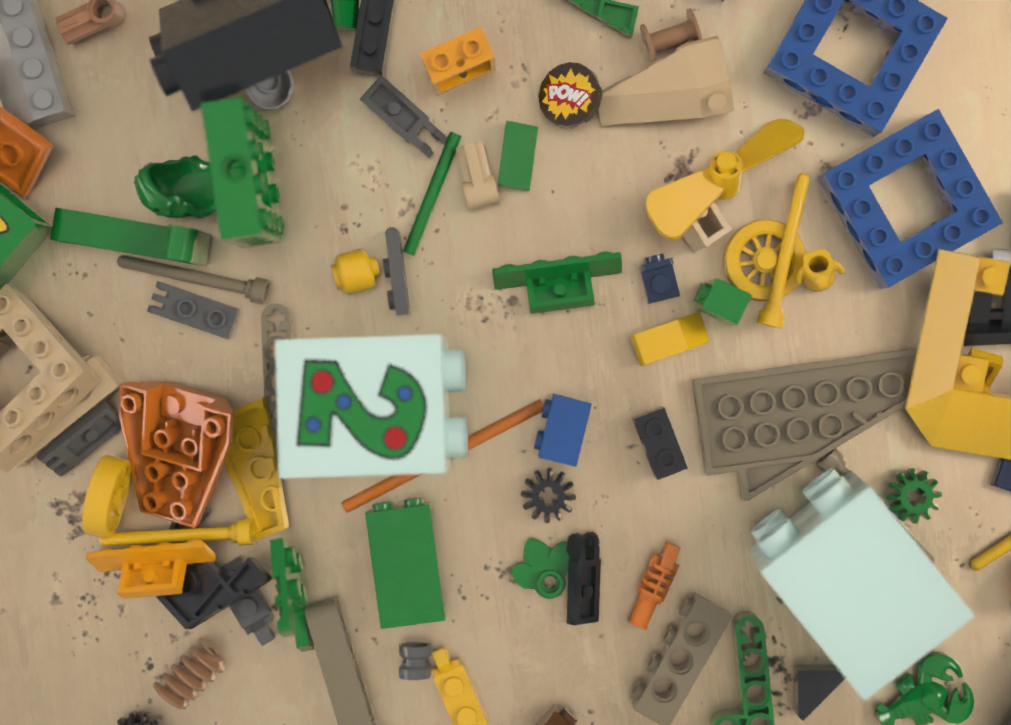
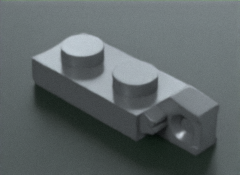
M239 556L219 569L230 579L244 561ZM260 589L255 590L229 606L241 628H244L247 635L253 632L261 646L271 642L276 637L268 624L273 621L272 610Z

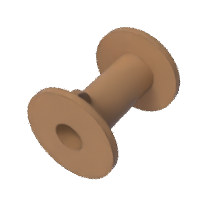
M691 8L686 9L687 21L651 34H649L645 24L640 25L642 40L650 62L657 60L656 52L686 42H693V40H702L697 19Z

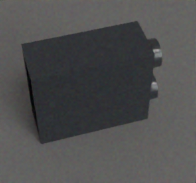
M179 0L159 9L160 33L149 37V42L155 57L150 59V63L161 89L167 97L182 91L192 112L200 109L201 103L221 100L343 47L326 0Z

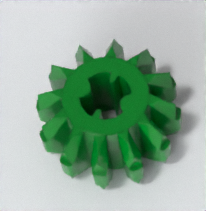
M908 468L907 476L902 472L895 473L898 484L888 481L887 486L894 489V492L885 494V499L895 501L888 509L892 513L899 511V520L905 521L909 517L912 523L917 524L920 520V515L926 520L931 519V514L928 511L929 508L939 509L940 506L933 502V498L942 497V493L940 491H932L937 486L938 481L936 479L927 480L929 474L927 471L921 470L917 475L914 468ZM909 491L919 494L917 501L907 497Z

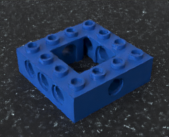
M804 0L763 73L875 137L884 130L948 18L918 0ZM842 4L851 8V13L855 15L859 13L879 24V29L883 31L887 29L899 36L885 53L887 58L878 72L871 77L868 85L814 55L816 48Z
M939 109L817 177L880 289L889 288L935 262L938 249L955 251L1003 223ZM920 157L926 166L924 168L926 175L930 173L942 195L939 197L940 200L946 202L952 214L933 222L932 226L917 234L908 236L900 242L869 185Z

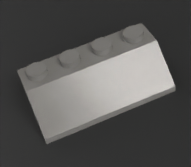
M0 0V98L5 110L32 129L74 117L75 115L38 0Z

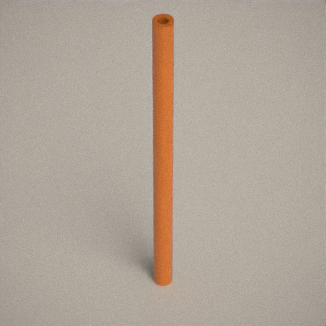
M539 399L469 435L468 450L541 413L544 407L541 400ZM422 474L392 475L342 501L341 504L345 512L349 513Z

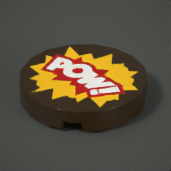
M568 62L556 66L548 72L541 83L538 95L540 109L548 120L560 127L574 128L583 122H588L599 109L602 99V88L599 86L598 77L593 71L580 63Z

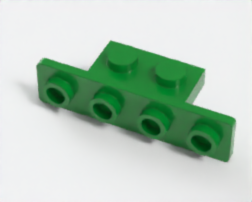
M604 251L585 257L568 256L562 260H537L531 264L523 265L506 264L500 268L492 269L494 288L499 290L527 286L530 314L595 306L591 277L622 273V257L620 252Z

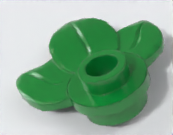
M529 538L523 550L525 563L511 567V573L515 582L522 588L535 589L543 598L553 599L560 596L565 589V575L568 573L570 559L566 552L568 543L562 541L550 549L542 541ZM548 576L554 577L556 580L555 585L551 588L543 584L544 579Z

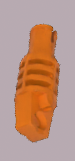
M666 541L659 556L653 554L637 589V594L640 596L628 619L629 623L647 630V625L656 605L664 602L680 566L675 563L681 549L679 546Z

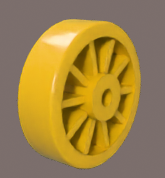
M757 220L748 223L732 235L725 247L723 268L730 285L751 294V300H769L772 286H764L765 276L768 274L771 282H773L774 270H776L779 257L777 251L781 248L786 224L779 221ZM765 234L762 248L756 236ZM798 234L783 297L798 286L796 276L798 270L803 266V256L806 254L804 244ZM772 235L782 239L773 249L770 248ZM749 240L751 241L755 249V252L744 247V245ZM741 253L751 257L750 261L740 262ZM751 265L752 270L745 276L741 267ZM756 273H759L758 284L750 281Z
M105 455L97 463L88 485L83 506L82 529L85 534L109 539L116 532L126 507L131 485L132 467L128 459Z

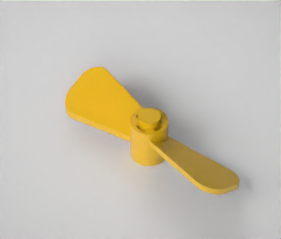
M776 119L768 122L737 152L726 150L717 152L712 156L708 168L651 191L646 199V212L649 219L663 237L671 240L679 239L717 198L730 199L737 195L740 190L742 173L799 144L804 138V128L787 119Z

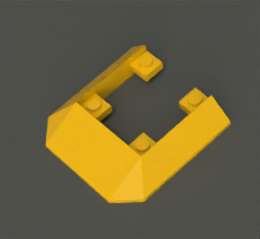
M938 249L905 410L931 447L1011 460V395L983 391L989 360L961 354L974 290L1004 295L1010 262Z

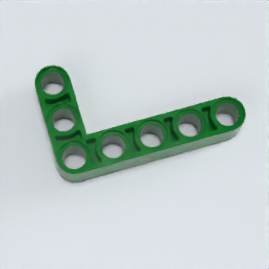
M55 208L50 240L206 266L211 234L176 225H169L167 227Z

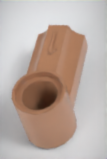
M89 0L88 3L56 17V26L65 42L70 45L105 28L119 26L124 20L125 12L123 6L116 0ZM110 4L111 13L108 17L102 19L100 15L102 7Z

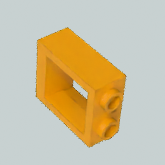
M481 26L420 53L437 96L496 70L495 56ZM466 71L467 76L461 78L459 73Z

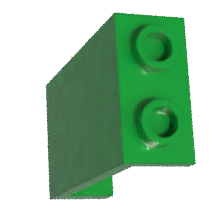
M423 497L405 499V505L392 507L391 502L372 504V510H367L365 513L381 629L446 620V607L442 597L431 516L432 504L431 502H424Z

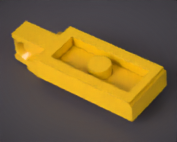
M445 645L434 649L432 654L437 667L432 669L433 679L453 725H488L487 717L464 664H461L459 658L451 660Z

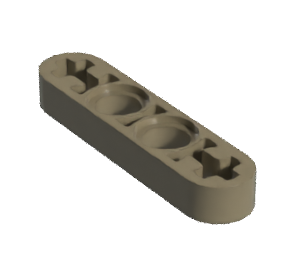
M270 304L263 310L261 315L264 397L267 396L272 427L278 429L277 418H273L272 415L274 411H277V401L271 402V395L277 397V391L272 388L270 383L271 378L276 374V359L270 355L269 348L275 340L293 339L291 312L286 306ZM274 309H278L279 314L285 315V321L279 323V332L286 331V337H268V331L275 332L274 322L268 320L269 315L274 314Z

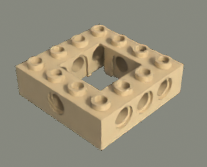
M5 284L0 289V354L4 350L8 351L11 348L10 344L15 342L38 368L40 373L0 412V470L9 472L101 381L99 376L26 294L8 284Z

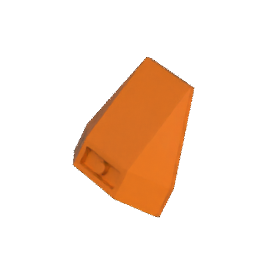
M173 382L120 383L118 415L128 459L132 467L131 473L140 512L188 527H198L232 445L234 411L224 396Z

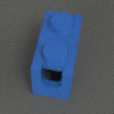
M553 394L552 400L545 399L541 418H545L547 421L544 431L538 430L533 448L539 450L538 458L574 467L577 466L592 403Z

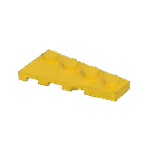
M267 396L233 410L232 445L224 462L247 518L254 521L256 540L289 527L281 478H279V465Z

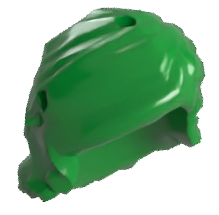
M193 155L190 158L183 156L179 160H168L163 163H148L142 169H139L138 174L135 176L134 184L141 203L158 216L169 218L194 216L201 219L209 217L216 211L210 163L203 161L197 155Z

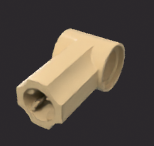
M472 142L457 147L456 152L464 179L462 185L468 209L472 210L499 203L500 199L494 175L490 174L483 142Z

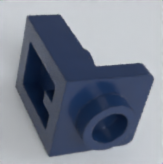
M663 253L646 257V264L639 266L648 304L680 296L673 268V258L665 259Z

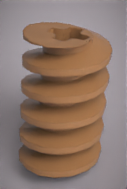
M199 638V642L203 647L201 650L193 645L189 648L193 655L192 659L184 654L180 657L184 664L183 668L175 663L171 666L175 674L174 677L168 673L162 675L166 683L165 685L159 682L153 683V688L161 698L178 709H186L189 706V700H195L198 697V691H204L207 688V682H213L217 678L216 673H222L226 669L225 662L219 651L204 638Z

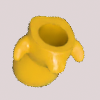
M818 249L804 254L803 266L797 272L796 281L798 284L803 282L808 290L822 292L833 285L836 277L835 271L841 275L845 271L839 261L832 259L828 250Z

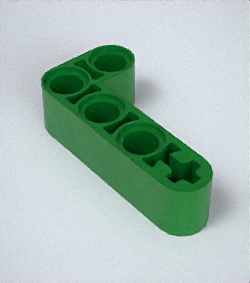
M741 611L734 616L731 624L740 708L716 711L711 716L709 725H719L722 721L726 720L733 722L734 725H750L752 720L757 717H763L766 720L765 725H775L764 625L754 613ZM746 621H750L755 626L750 628V639L754 643H748L747 635L740 629L746 626ZM751 652L757 653L759 655L757 664L752 667H746L743 664L744 657ZM753 685L762 686L761 695L755 699L748 698V688Z

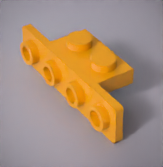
M197 539L176 544L161 542L155 546L145 547L131 545L125 549L115 550L102 548L100 551L87 552L86 560L100 572L121 570L117 594L123 599L182 594L187 564L214 562L216 554L207 544Z

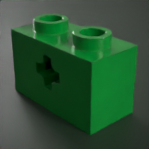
M718 278L709 280L708 283H701L693 301L698 302L695 310L724 324L734 326L739 324L752 295Z

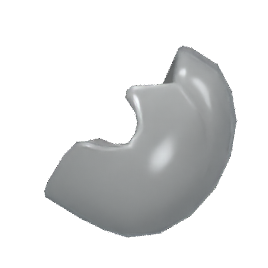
M290 70L246 88L245 92L251 103L263 110H276L287 104L290 100L294 85L293 77L290 74Z

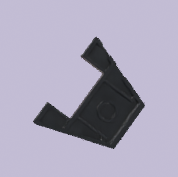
M205 508L198 527L211 513L207 508ZM172 522L169 529H192V527ZM173 542L172 544H176V543H186V542ZM249 557L230 579L213 562L187 564L182 594L155 597L185 629H193L264 586L273 577L255 558Z

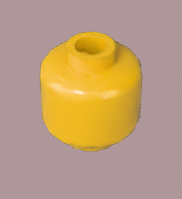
M356 249L338 254L335 257V264L330 265L337 290L342 289L347 295L372 289L375 286L374 276L380 275L376 257L369 258L368 253L364 249Z

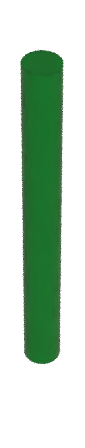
M449 132L404 246L403 252L415 256L455 155L456 148L462 136L456 133Z

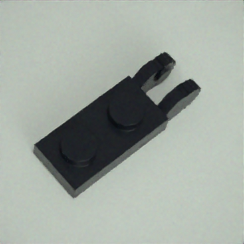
M586 532V534H583V537L582 534L575 533L567 538L566 552L570 559L568 565L566 624L581 625L599 621L601 558H599V538L594 532Z

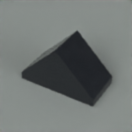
M835 664L793 665V710L802 721L846 679Z

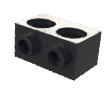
M660 406L631 417L653 475L657 480L688 469L665 407Z

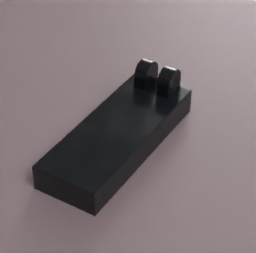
M361 0L350 62L351 71H356L361 75L370 73V76L375 77L383 75L395 0Z

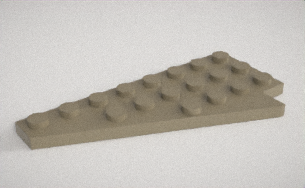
M917 348L693 379L706 475L738 472L742 500L749 501L905 407Z

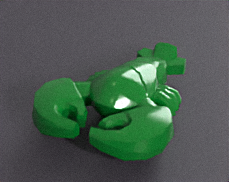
M932 652L924 656L918 666L917 683L914 684L912 675L907 674L906 677L904 676L901 681L896 683L902 695L892 701L889 706L881 702L876 705L878 710L876 717L881 725H894L896 719L914 717L915 725H927L934 721L929 715L931 713L948 723L959 724L967 720L974 708V697L967 683L961 684L963 688L961 700L958 697L960 690L955 687L948 697L947 706H945L947 689L943 685L932 681V677L944 681H954L953 676L946 673L947 669H951L958 678H962L963 674L959 664L953 657L944 652Z

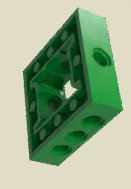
M242 97L201 103L221 240L243 249L281 243L280 235H285V226L282 215L278 216L276 210V203H280V192L278 184L272 183L271 171H275L276 166L273 152H268L266 139H271L268 119L264 120L263 115Z

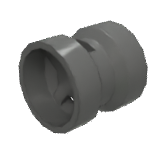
M423 642L399 644V656L404 659L399 666L400 679L425 680L431 677V667L426 660L431 655V644Z

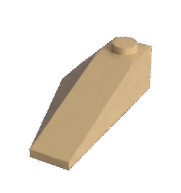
M718 36L685 43L676 48L677 52L661 61L657 59L649 64L650 67L634 76L629 75L602 90V99L598 109L601 126L705 118L734 111L731 83Z

